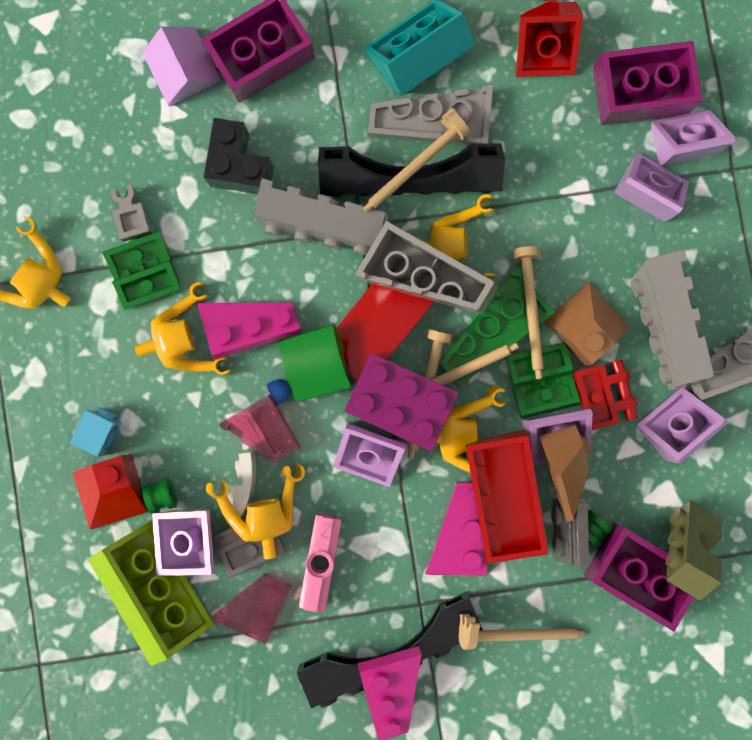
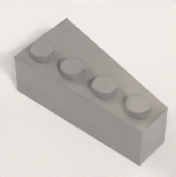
M262 178L253 214L261 228L265 229L264 232L266 234L282 237L283 233L295 235V240L304 243H312V239L323 241L325 247L338 250L342 246L353 248L354 253L366 256L385 223L386 212L370 209L366 213L363 210L364 206L350 202H344L343 207L338 206V202L335 199L321 194L315 195L313 199L308 198L306 193L300 191L301 189L287 186V189H284V191L272 188L273 181Z
M388 221L383 225L354 275L367 283L480 315L484 314L499 289L494 281Z
M685 249L648 258L632 277L633 280L631 281L632 292L636 298L639 297L642 306L640 309L641 320L645 326H648L651 334L649 338L651 351L654 355L658 356L660 362V379L663 384H667L669 391L704 383L714 377L706 338L702 334L698 335L697 329L700 328L701 320L699 309L690 303V289H694L691 276L684 277L681 262L687 261Z

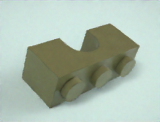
M689 500L682 508H676L669 519L671 530L667 540L669 554L666 558V580L701 601L722 583V560L708 552L722 539V519Z

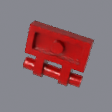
M622 359L610 362L613 374L608 376L604 364L572 372L581 400V408L591 409L593 413L592 431L620 424L617 411L624 410L626 421L638 418L636 411L638 402L636 396H632L628 381L631 379L629 370L625 371ZM615 383L621 399L614 402L610 387L611 384Z

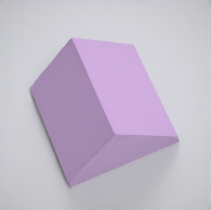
M161 27L142 52L169 107L222 81L195 27Z
M710 110L651 121V130L658 162L662 167L717 156L735 143V136Z
M637 152L614 193L663 222H667L683 209L689 181Z
M680 388L636 426L665 461L680 464L725 427L728 422L685 388Z
M577 409L522 420L523 430L526 429L529 435L533 465L546 464L539 438L540 435L576 425L580 436L586 435L591 447L593 416L591 409Z
M347 423L333 467L390 487L405 451L406 443Z
M196 507L152 513L157 576L214 574L210 510Z

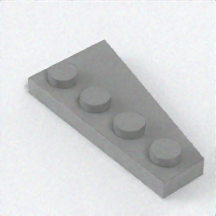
M493 84L482 86L480 89L468 90L466 88L455 90L454 93L441 95L434 93L415 99L408 97L371 103L368 137L435 142L448 130L441 123L442 116L454 108L468 126L470 134L462 141L454 138L449 144L468 146L470 144H488Z
M752 329L710 357L714 377L704 383L691 386L695 397L703 401L752 383Z

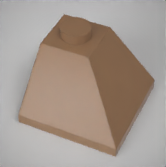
M590 282L544 322L562 343L565 342L568 350L583 366L594 364L618 342L630 327Z
M576 425L539 436L549 475L567 522L574 520L590 469L587 455L592 453L587 436L581 437Z

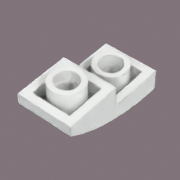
M255 451L238 454L239 460L235 461L237 477L242 478L243 483L232 486V492L228 493V498L240 517L247 513V505L251 503L256 483Z

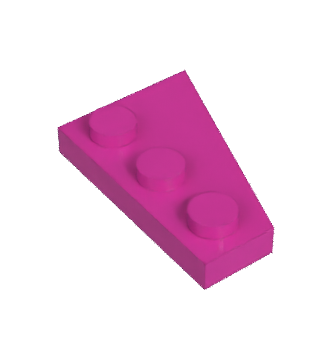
M292 302L197 303L214 360L302 333Z
M456 482L443 525L425 572L426 575L487 576V561L472 482Z
M419 646L357 663L378 740L393 738L406 734L409 731L422 655Z

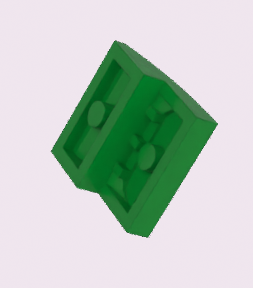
M161 230L102 252L114 278L112 283L124 310L182 289Z
M334 323L282 339L278 342L285 374L296 403L352 387L354 382L343 357L345 348Z
M565 342L541 348L544 367L541 370L542 379H536L535 370L532 368L531 350L509 355L505 358L520 419L580 404L581 400L572 376L573 367Z

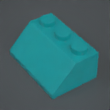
M433 0L363 49L388 86L403 96L414 91L427 78L439 74L443 67L453 60H458L465 56L467 51L476 44L464 13L440 0Z

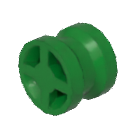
M169 478L162 479L156 485L149 483L143 486V498L151 514L160 512L161 508L167 507L172 509L177 507L176 491Z
M588 510L589 542L596 548H599L602 544L601 539L605 535L610 534L613 528L598 515Z

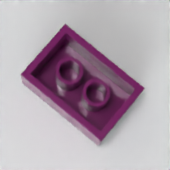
M265 0L202 38L210 58L239 103L315 58L313 43L286 0Z
M694 41L602 52L593 66L601 125L690 114L703 101Z
M370 353L344 412L432 452L458 397V392Z
M613 523V531L606 535L583 575L594 584L675 632L694 597L666 580V558L668 556L666 552L625 527Z

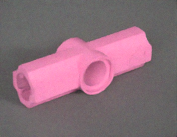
M316 514L299 603V607L307 611H326L342 518L325 514ZM317 555H323L328 559L329 566L323 570L317 569L313 565L312 559Z

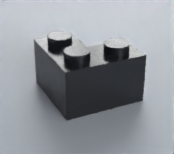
M219 118L213 119L204 179L210 187L258 194L262 178L272 181L274 167L270 157L246 154L249 132L244 122Z

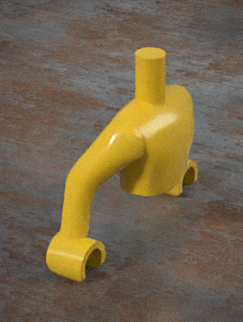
M488 194L482 195L477 200L476 206L435 221L432 224L430 241H425V243L458 262L467 260L468 239L466 228L454 226L465 223L481 214L485 216L492 215L494 209H483L482 207L485 202L493 201V197ZM485 273L483 275L489 279L497 278L493 273Z
M24 217V219L31 223V230L26 232L18 226L16 229L19 233L30 238L41 253L45 264L36 262L31 258L26 259L10 281V284L20 294L0 289V301L22 308L35 309L50 298L65 308L71 298L56 288L62 274L61 265L53 249L37 231V222L30 217Z
M201 282L192 284L189 290L190 295L152 320V340L134 347L138 357L156 352L166 368L189 372L215 371L223 376L231 374V369L221 372L219 369L220 363L228 360L225 357L215 361L181 358L186 353L195 350L194 341L185 319L179 321L172 320L179 317L195 303L208 300L209 295L196 296L197 290L205 287V284Z
M498 385L491 386L487 391L486 397L452 408L437 441L440 445L442 457L446 462L470 473L468 458L463 457L461 454L467 452L466 444L478 440L475 418L465 417L492 405L497 407L504 406L506 403L504 400H495L494 398L498 392H505V389Z
M297 463L295 465L296 472L293 476H291L289 466H284L282 469V474L286 479L281 506L279 499H266L247 505L245 522L235 511L227 496L229 486L225 481H220L221 489L217 493H214L212 483L209 482L206 485V492L217 500L223 516L238 536L246 542L262 541L264 559L267 560L276 557L274 538L290 531L292 528L295 483L301 481L305 475L304 467Z

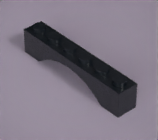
M502 143L470 144L459 153L443 161L424 165L391 195H401L403 193L429 195L436 192H448L451 194L480 192L487 194L493 191H502L505 165ZM350 146L319 147L318 173L320 194L333 197L343 194H359L361 196L376 194L405 167L376 162L361 155Z
M467 592L439 603L423 629L407 643L392 651L377 656L360 658L340 656L326 652L299 664L297 676L310 707L314 708L320 705L321 708L335 703L337 697L343 694L355 695L363 691L364 687L357 663L419 646L422 654L420 665L423 663L422 660L431 656L439 658L448 654L452 647L460 644V614H470V617H475V623H480Z

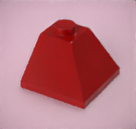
M546 2L520 15L516 77L576 74L583 13L577 2Z
M132 454L121 455L72 472L89 530L148 512Z

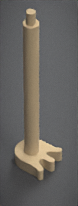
M454 108L442 116L441 123L448 130L368 200L369 203L363 207L366 213L380 205L454 138L462 141L470 134L468 126Z
M525 246L514 249L513 257L515 264L522 262L532 368L535 370L536 379H542L541 370L544 367L532 260H541V252L536 246Z
M429 329L427 338L434 341L425 378L431 380L436 377L444 343L453 344L455 335ZM409 442L408 449L410 451L408 458L414 459L415 451H418L419 446Z
M514 343L510 346L506 344L435 377L431 381L444 386L511 355L512 351L519 348L518 344Z
M460 614L459 642L464 650L475 649L478 642L564 640L585 636L584 630H577L576 628L479 630L480 623H475V617H470V614Z

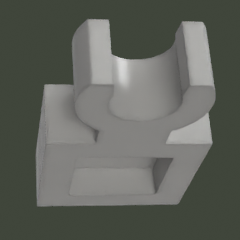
M127 184L128 195L125 198H120L119 191L115 188L111 189L113 200L120 206L119 209L112 210L119 239L123 242L152 234L144 205L141 202L135 204L137 192L131 184Z

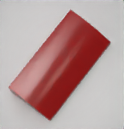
M372 284L336 328L345 348L343 357L351 376L358 381L370 353L388 361L433 305L434 301Z
M526 429L466 444L487 564L547 555L548 548L529 435Z

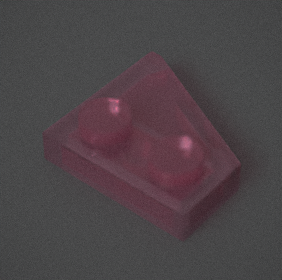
M271 394L219 424L225 431L229 430L242 439L241 442L258 450L260 455L271 463L301 447Z
M264 573L222 609L218 610L212 620L266 644L292 585Z

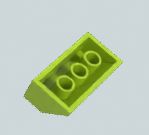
M152 520L87 559L151 666L169 659L214 625L185 575L157 576Z

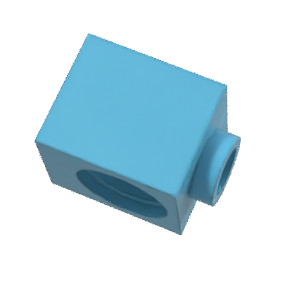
M98 407L97 410H85L69 444L97 457L105 456L108 454L122 422L114 419L115 413L102 407Z

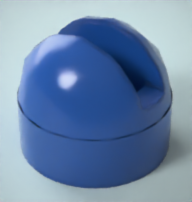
M276 379L266 384L277 405L287 401L291 395V388L286 380Z

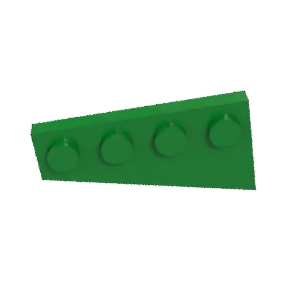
M516 266L510 276L497 290L484 314L476 316L474 321L440 361V365L445 372L453 370L506 344L510 346L517 343L529 334L523 272L518 266ZM535 288L539 325H541L554 315L555 312ZM483 368L453 382L459 387Z

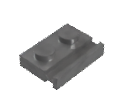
M553 499L551 519L554 529V539L552 541L554 560L570 565L575 564L576 567L589 566L588 502L579 501L574 520L567 522L559 500Z
M233 528L212 536L228 578H232L268 561L264 559L262 541H243ZM275 537L276 556H279L287 551L281 537Z

